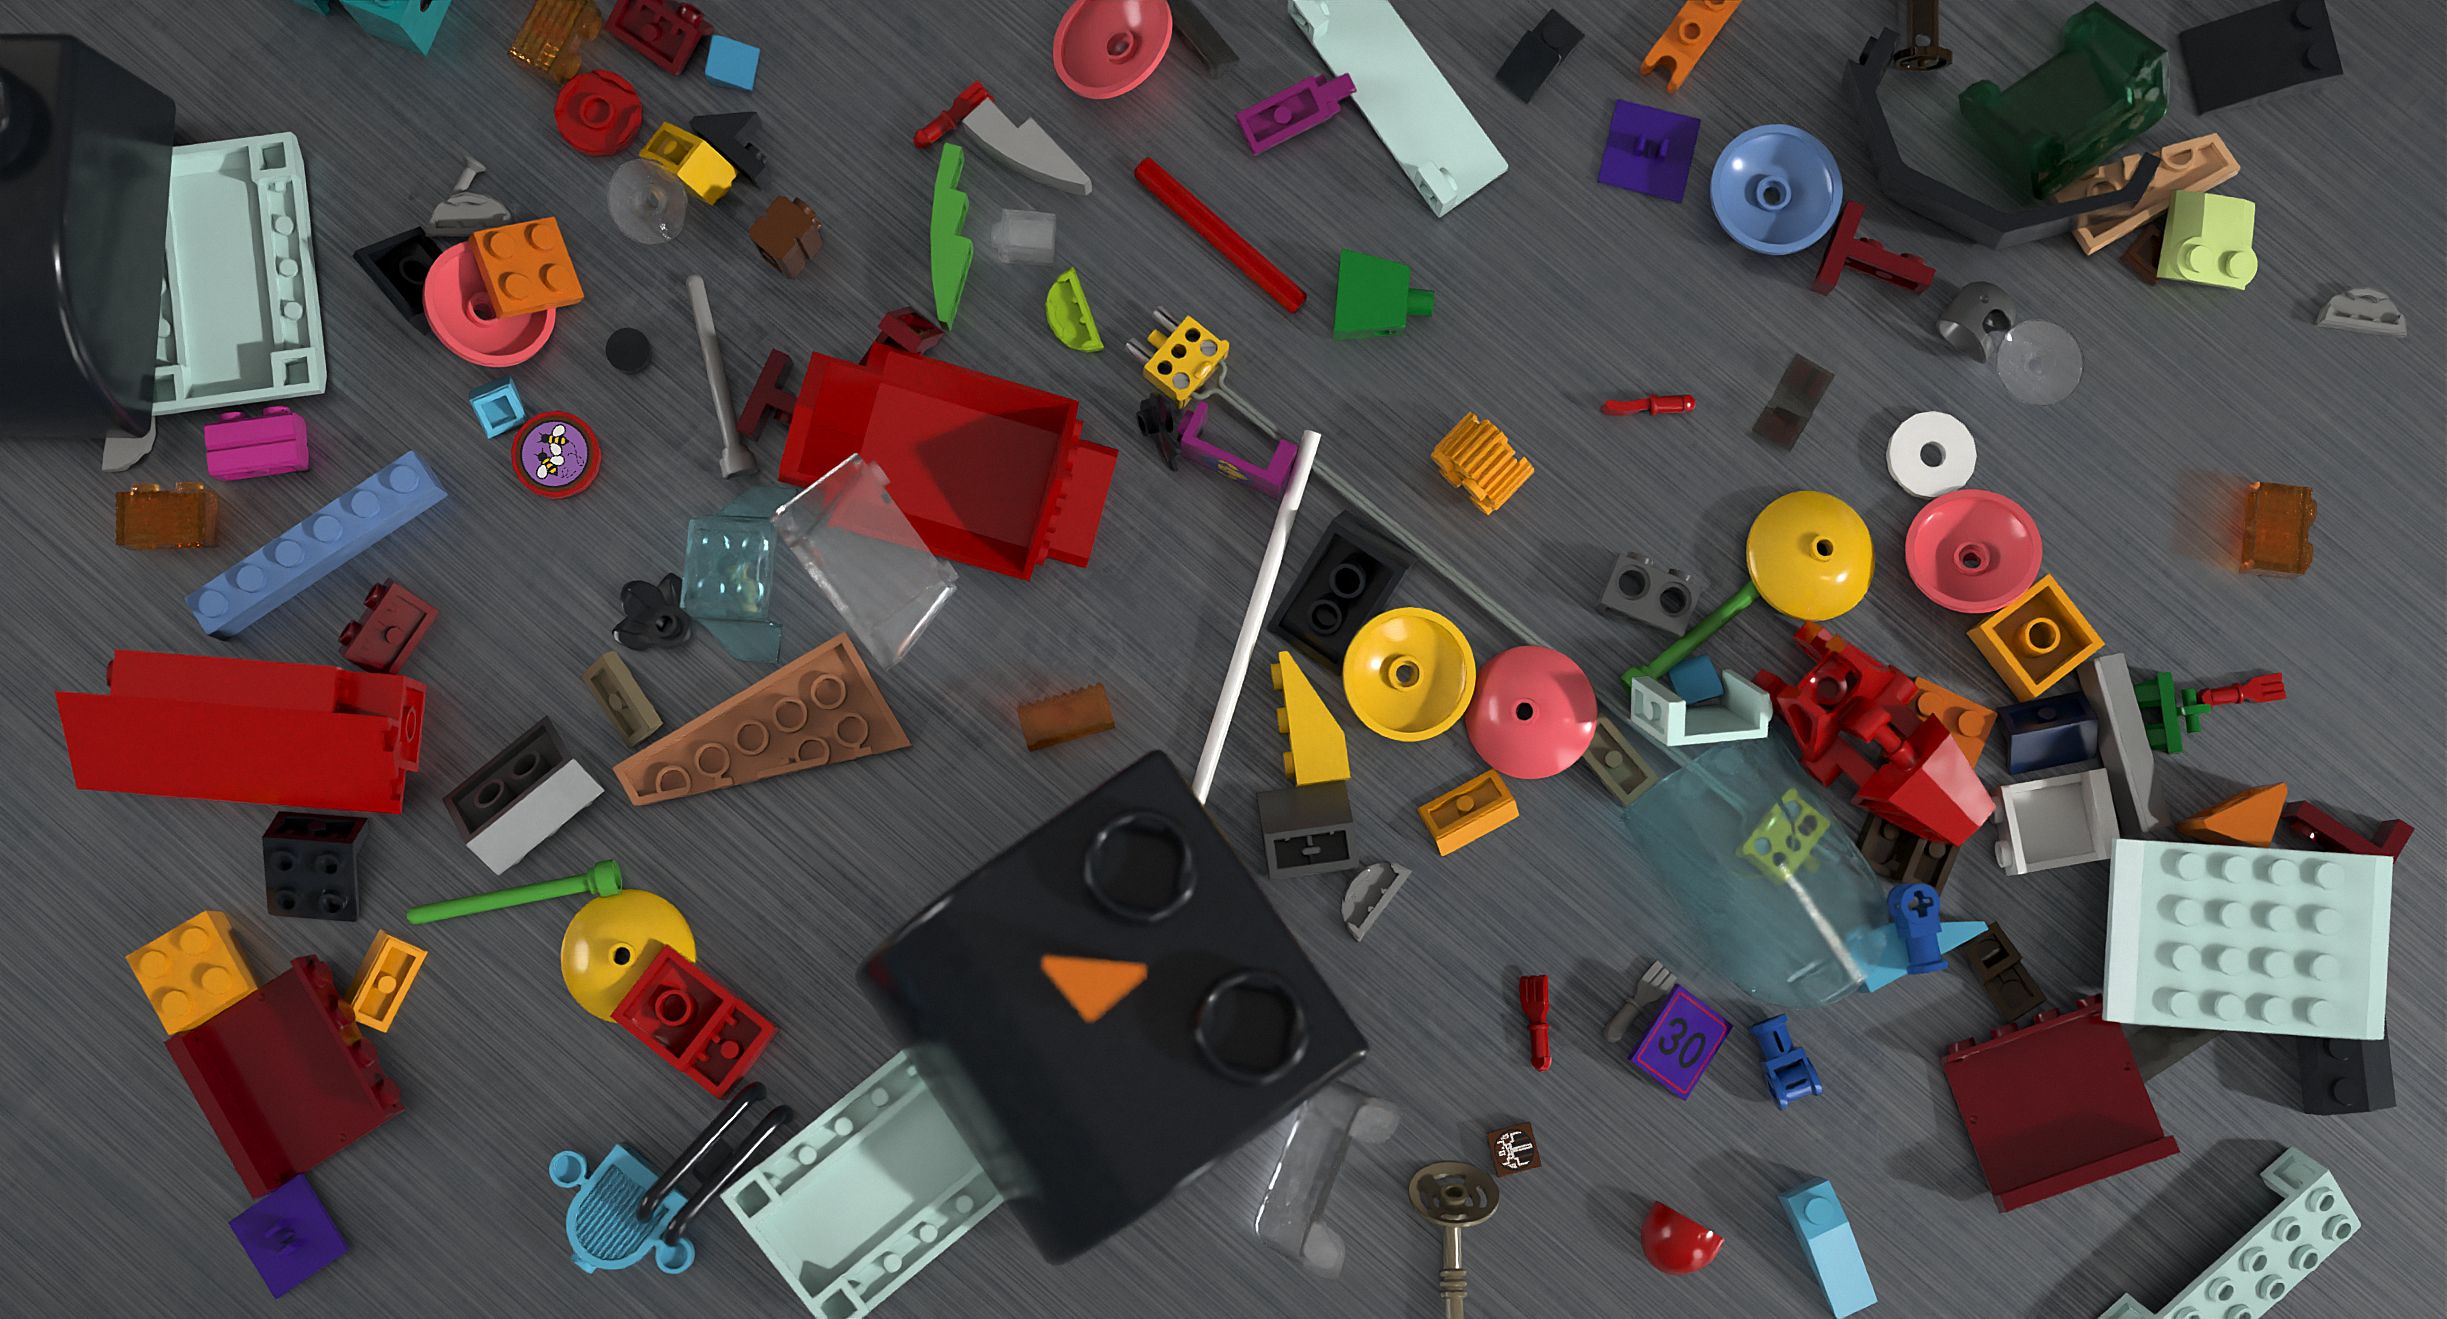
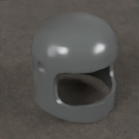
M1984 281L1972 282L1959 291L1936 322V327L1942 338L1960 353L1978 363L1984 364L1995 350L1994 342L1989 337V334L1992 332H2008L2011 329L2017 315L2015 304L2010 296L2000 287Z

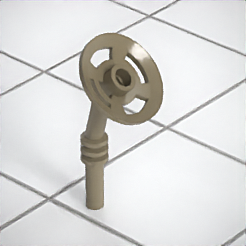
M1438 1162L1420 1169L1412 1177L1409 1183L1408 1197L1412 1207L1419 1215L1430 1222L1443 1226L1444 1270L1439 1271V1276L1444 1278L1443 1281H1440V1287L1444 1288V1291L1440 1292V1297L1445 1299L1446 1319H1464L1463 1298L1467 1296V1291L1462 1290V1288L1467 1286V1281L1462 1280V1277L1466 1276V1271L1461 1268V1227L1477 1225L1490 1218L1499 1204V1189L1493 1178L1478 1167L1462 1162ZM1441 1178H1459L1464 1179L1465 1181L1463 1185L1458 1183H1447L1445 1185L1439 1186L1435 1180ZM1479 1189L1484 1192L1487 1198L1485 1208L1480 1207L1481 1199L1477 1192ZM1422 1190L1427 1193L1426 1205L1428 1209L1423 1206L1420 1200V1192ZM1468 1197H1470L1473 1202L1472 1207L1466 1206ZM1434 1198L1439 1200V1207L1435 1206Z

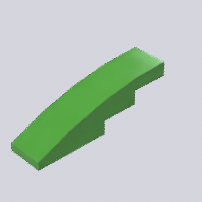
M945 142L934 189L930 238L931 276L938 321L942 330L950 332L974 253V246L971 239L960 236L970 205L967 193L956 190L965 160L963 149L961 146Z

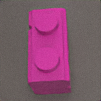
M268 407L262 409V416L246 418L245 414L240 412L224 413L218 415V422L207 423L203 426L205 445L207 447L208 472L211 477L221 482L306 471L310 468L306 423L304 418L295 412H290L288 407Z

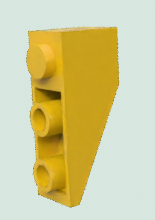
M1278 652V663L1270 664L1273 689L1274 691L1282 690L1284 707L1276 708L1280 735L1288 734L1290 751L1283 752L1286 779L1294 778L1295 787L1343 780L1348 781L1351 777L1344 732L1289 652Z

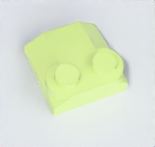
M2172 190L2157 277L2233 290H2244L2245 285L2254 278L2258 267L2256 254L2251 248L2255 203L2245 199L2209 193Z

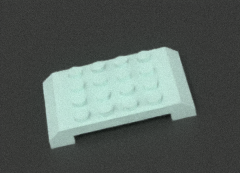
M292 132L173 147L152 416L324 393L327 371L304 162L297 137Z
M2112 838L2102 1019L2144 1025L2384 1040L2393 857Z
M902 1050L720 1195L816 1319H862L1004 1202L994 1184Z

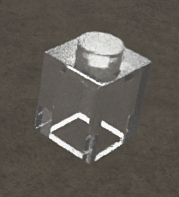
M1002 209L1001 222H993L991 248L998 249L1000 261L1004 263L1053 267L1057 227L1055 213Z

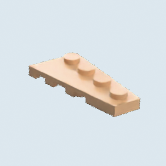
M2214 133L2168 145L2162 147L2161 151L2150 153L2161 158L2162 161L2143 197L2128 217L2071 231L2086 255H2090L2167 213L2172 190L2204 193L2235 176L2241 167L2219 135ZM2138 153L2123 157L2120 162L2098 167L2093 165L2079 169L2078 173L2063 177L2056 175L2044 178L2040 186L2053 205L2117 191L2123 188L2131 171L2142 156Z

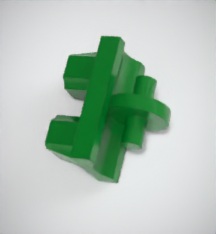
M2171 672L2158 673V679L2133 685L2139 709L2162 706L2164 723L2144 725L2151 750H2168L2170 755L2183 753L2179 718L2185 717L2187 734L2201 732L2199 715L2212 713L2211 704L2197 705L2195 688L2181 690L2183 707H2177Z

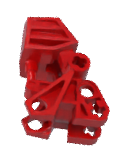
M1806 621L1792 636V639L1818 665L1807 672L1796 687L1787 685L1779 676L1764 669H1761L1750 680V682L1770 694L1773 713L1792 730L1803 754L1797 761L1798 764L1808 775L1826 789L1843 773L1860 789L1849 803L1927 841L1959 847L1982 826L1996 806L1951 733L1934 713L1923 722L1906 706L1916 696L1919 689L1901 670L1891 664L1885 666L1837 633L1832 636L1823 626ZM1886 724L1889 726L1893 725L1907 740L1905 738L1900 739ZM1842 730L1866 743H1869L1874 738L1887 751L1886 755L1891 761L1888 764L1885 763L1877 771L1842 739L1838 733Z

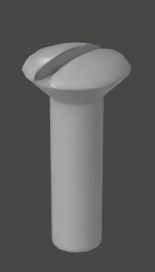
M463 156L465 167L447 198L456 193L466 192L476 173L486 171L484 165L472 157Z

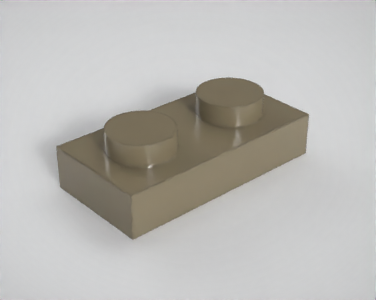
M615 650L601 655L581 676L629 750L642 744L663 724L654 706L648 701L632 677L630 670Z
M1600 711L1593 739L1580 758L1618 802L1626 808L1656 783L1660 777L1606 715Z

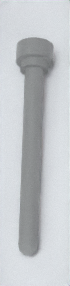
M696 274L690 275L686 280V287L725 449L721 451L723 458L719 460L722 476L725 480L748 477L758 472L753 452H749L747 445L742 444L740 433L735 428L737 419L703 279Z

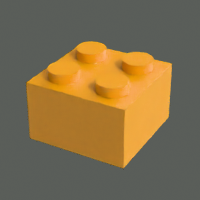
M2050 573L2036 579L2032 586L2016 601L2004 608L1995 610L1966 632L2020 703L2036 698L2105 645Z
M205 910L126 956L129 965L169 1036L198 1028L264 986L223 911Z

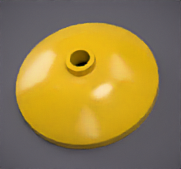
M1797 491L1786 494L1770 503L1760 512L1748 535L1746 545L1747 567L1756 589L1773 608L1791 618L1811 622L1833 619L1852 609L1864 597L1870 587L1875 570V550L1869 530L1860 516L1849 505L1832 495L1818 491ZM1817 543L1825 545L1827 549L1826 556L1818 553Z
M1402 607L1385 611L1364 624L1348 646L1342 672L1346 698L1356 716L1372 731L1390 739L1407 742L1432 738L1455 724L1470 703L1476 680L1474 656L1462 632L1442 615L1427 609ZM1401 665H1406L1410 670V676L1404 682L1399 681L1396 676V671Z
M622 889L621 894L607 897L598 896L587 903L575 915L564 935L561 947V969L567 988L574 999L589 1013L605 1021L617 1023L610 1015L666 944H669L696 963V943L689 923L672 903L648 891ZM622 947L627 948L630 952V960L624 965L619 964L616 960V952Z

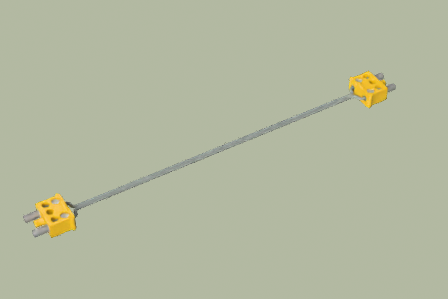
M1162 305L1154 310L1152 318L1172 333L1168 338L1158 329H1155L1149 335L1147 341L1158 349L1155 354L1135 338L1130 339L1126 343L1124 350L1144 365L1142 376L1175 402L1176 409L1184 408L1192 398L1203 400L1211 394H1216L1278 444L1281 439L1297 445L1298 452L1300 445L1224 385L1223 379L1227 374V366L1224 360L1228 355L1229 342L1227 340L1220 341L1189 315L1181 321ZM1187 337H1194V338H1196L1198 341H1196V342H1190V341H1188L1186 338H1187ZM1180 353L1184 357L1179 359L1175 358L1172 354ZM1220 366L1221 372L1217 377L1219 388L1212 387L1201 394H1197L1198 390ZM1166 369L1170 373L1162 375L1159 373V370ZM1314 457L1310 470L1530 646H1541L1555 650ZM1587 675L1597 700L1742 815L1743 820L1739 827V833L1743 841L1735 850L1736 858L1746 859L1776 884L1788 881L1806 897L1813 894L1817 885L1796 869V866L1800 863L1812 873L1820 864L1821 860L1812 854L1809 849L1812 846L1815 847L1832 862L1838 861L1843 855V850L1822 834L1827 827L1825 823L1793 799L1794 793L1791 791L1782 793L1774 801L1762 799L1755 805H1749L1678 747L1666 746L1630 720L1631 710ZM1768 805V809L1747 835L1746 827L1749 823L1747 811L1755 812ZM1799 822L1805 826V833L1800 830ZM1786 839L1792 843V850L1786 847ZM1773 856L1778 859L1779 867H1776L1773 864Z

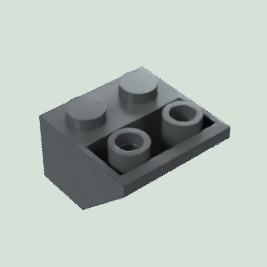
M1345 780L1256 792L1268 881L1353 870L1360 867L1354 823Z

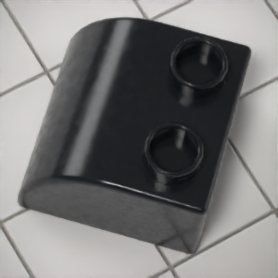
M0 33V436L138 439L143 438L149 433L152 421L176 105L173 99L74 35L66 33Z
M1160 749L1147 752L950 887L879 943L861 961L855 972V980L1042 1257L1051 1265H1063L1080 1257L1140 1220L1360 1065L1368 1058L1370 1053V1046L1366 1038L1172 759L1165 751ZM1043 957L1143 965L1147 967V976L1095 1021H1087L1043 968Z

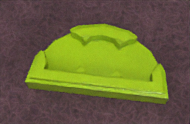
M1072 267L1060 274L1049 290L1045 302L1048 326L1056 339L1072 350L1085 353L1104 351L1076 271Z

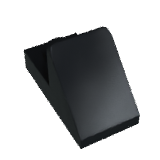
M1552 8L1532 32L1528 30L1495 77L1529 104L1583 42L1585 35Z
M757 112L694 116L690 120L689 124L695 135L705 140L758 189L761 190L770 181L772 176L765 165L768 162V158L750 142L743 147L762 125Z

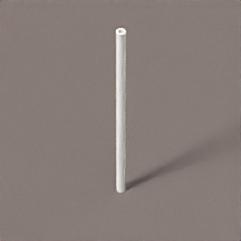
M1304 430L1191 786L1203 805L1209 792L1321 438V434L1310 430Z

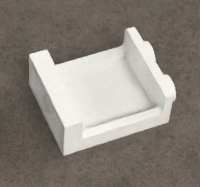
M2106 768L1989 789L1990 798L1996 806L1989 819L1992 824L1997 825L1999 841L1995 843V853L1999 866L2005 868L2006 876L2111 859L2112 838L2120 839Z

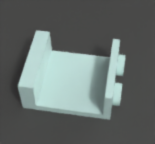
M1731 669L1722 670V687L1725 694L1721 695V704L1686 707L1684 699L1651 677H1632L1630 720L1666 746L1767 737L1768 722L1773 715V706L1768 692Z

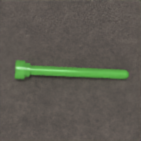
M1751 580L1649 665L1645 666L1642 664L1638 668L1632 666L1622 674L1618 680L1631 698L1632 677L1649 676L1658 682V679L1761 596L1753 581Z
M615 859L599 861L595 863V867L588 868L587 873L415 906L407 911L406 918L409 923L416 925L591 891L593 895L600 893L601 897L621 894L622 890L621 873Z

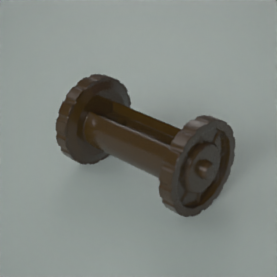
M1907 0V48L1894 54V67L1903 71L1927 72L1948 67L1953 62V53L1947 48L1939 47V0ZM1919 36H1927L1930 39V44L1928 46H1917L1916 39Z

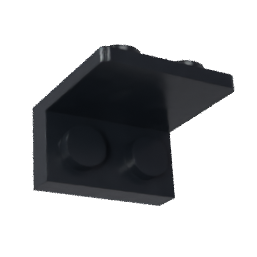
M279 811L262 836L268 913L272 916L355 922L360 915L356 855L369 834L368 818Z

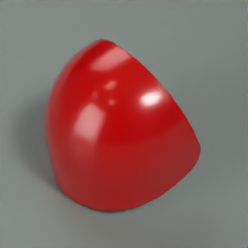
M1655 1201L1651 1206L1641 1229V1245L1646 1258L1659 1271L1675 1276L1689 1275L1706 1267L1717 1256L1725 1241L1722 1237L1659 1201Z

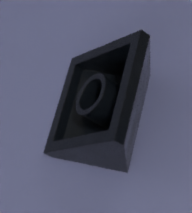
M419 226L355 250L352 257L408 323L424 336L432 330L423 309L422 290L430 267L443 252L429 236H426V232Z

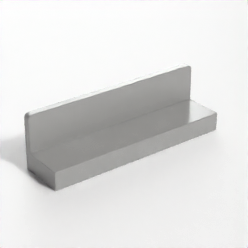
M2124 654L2108 655L2076 666L2083 693L2099 718L2097 743L2104 767L2107 770L2110 789L2124 836L2141 832L2146 833L2172 825Z

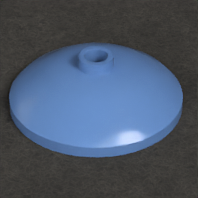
M1783 124L1758 126L1745 131L1733 139L1717 159L1710 181L1712 207L1723 229L1744 247L1769 255L1795 253L1817 242L1834 223L1839 213L1843 196L1841 173L1836 160L1828 148L1812 134L1800 128ZM1766 191L1775 193L1777 203L1771 204L1766 202L1763 193Z

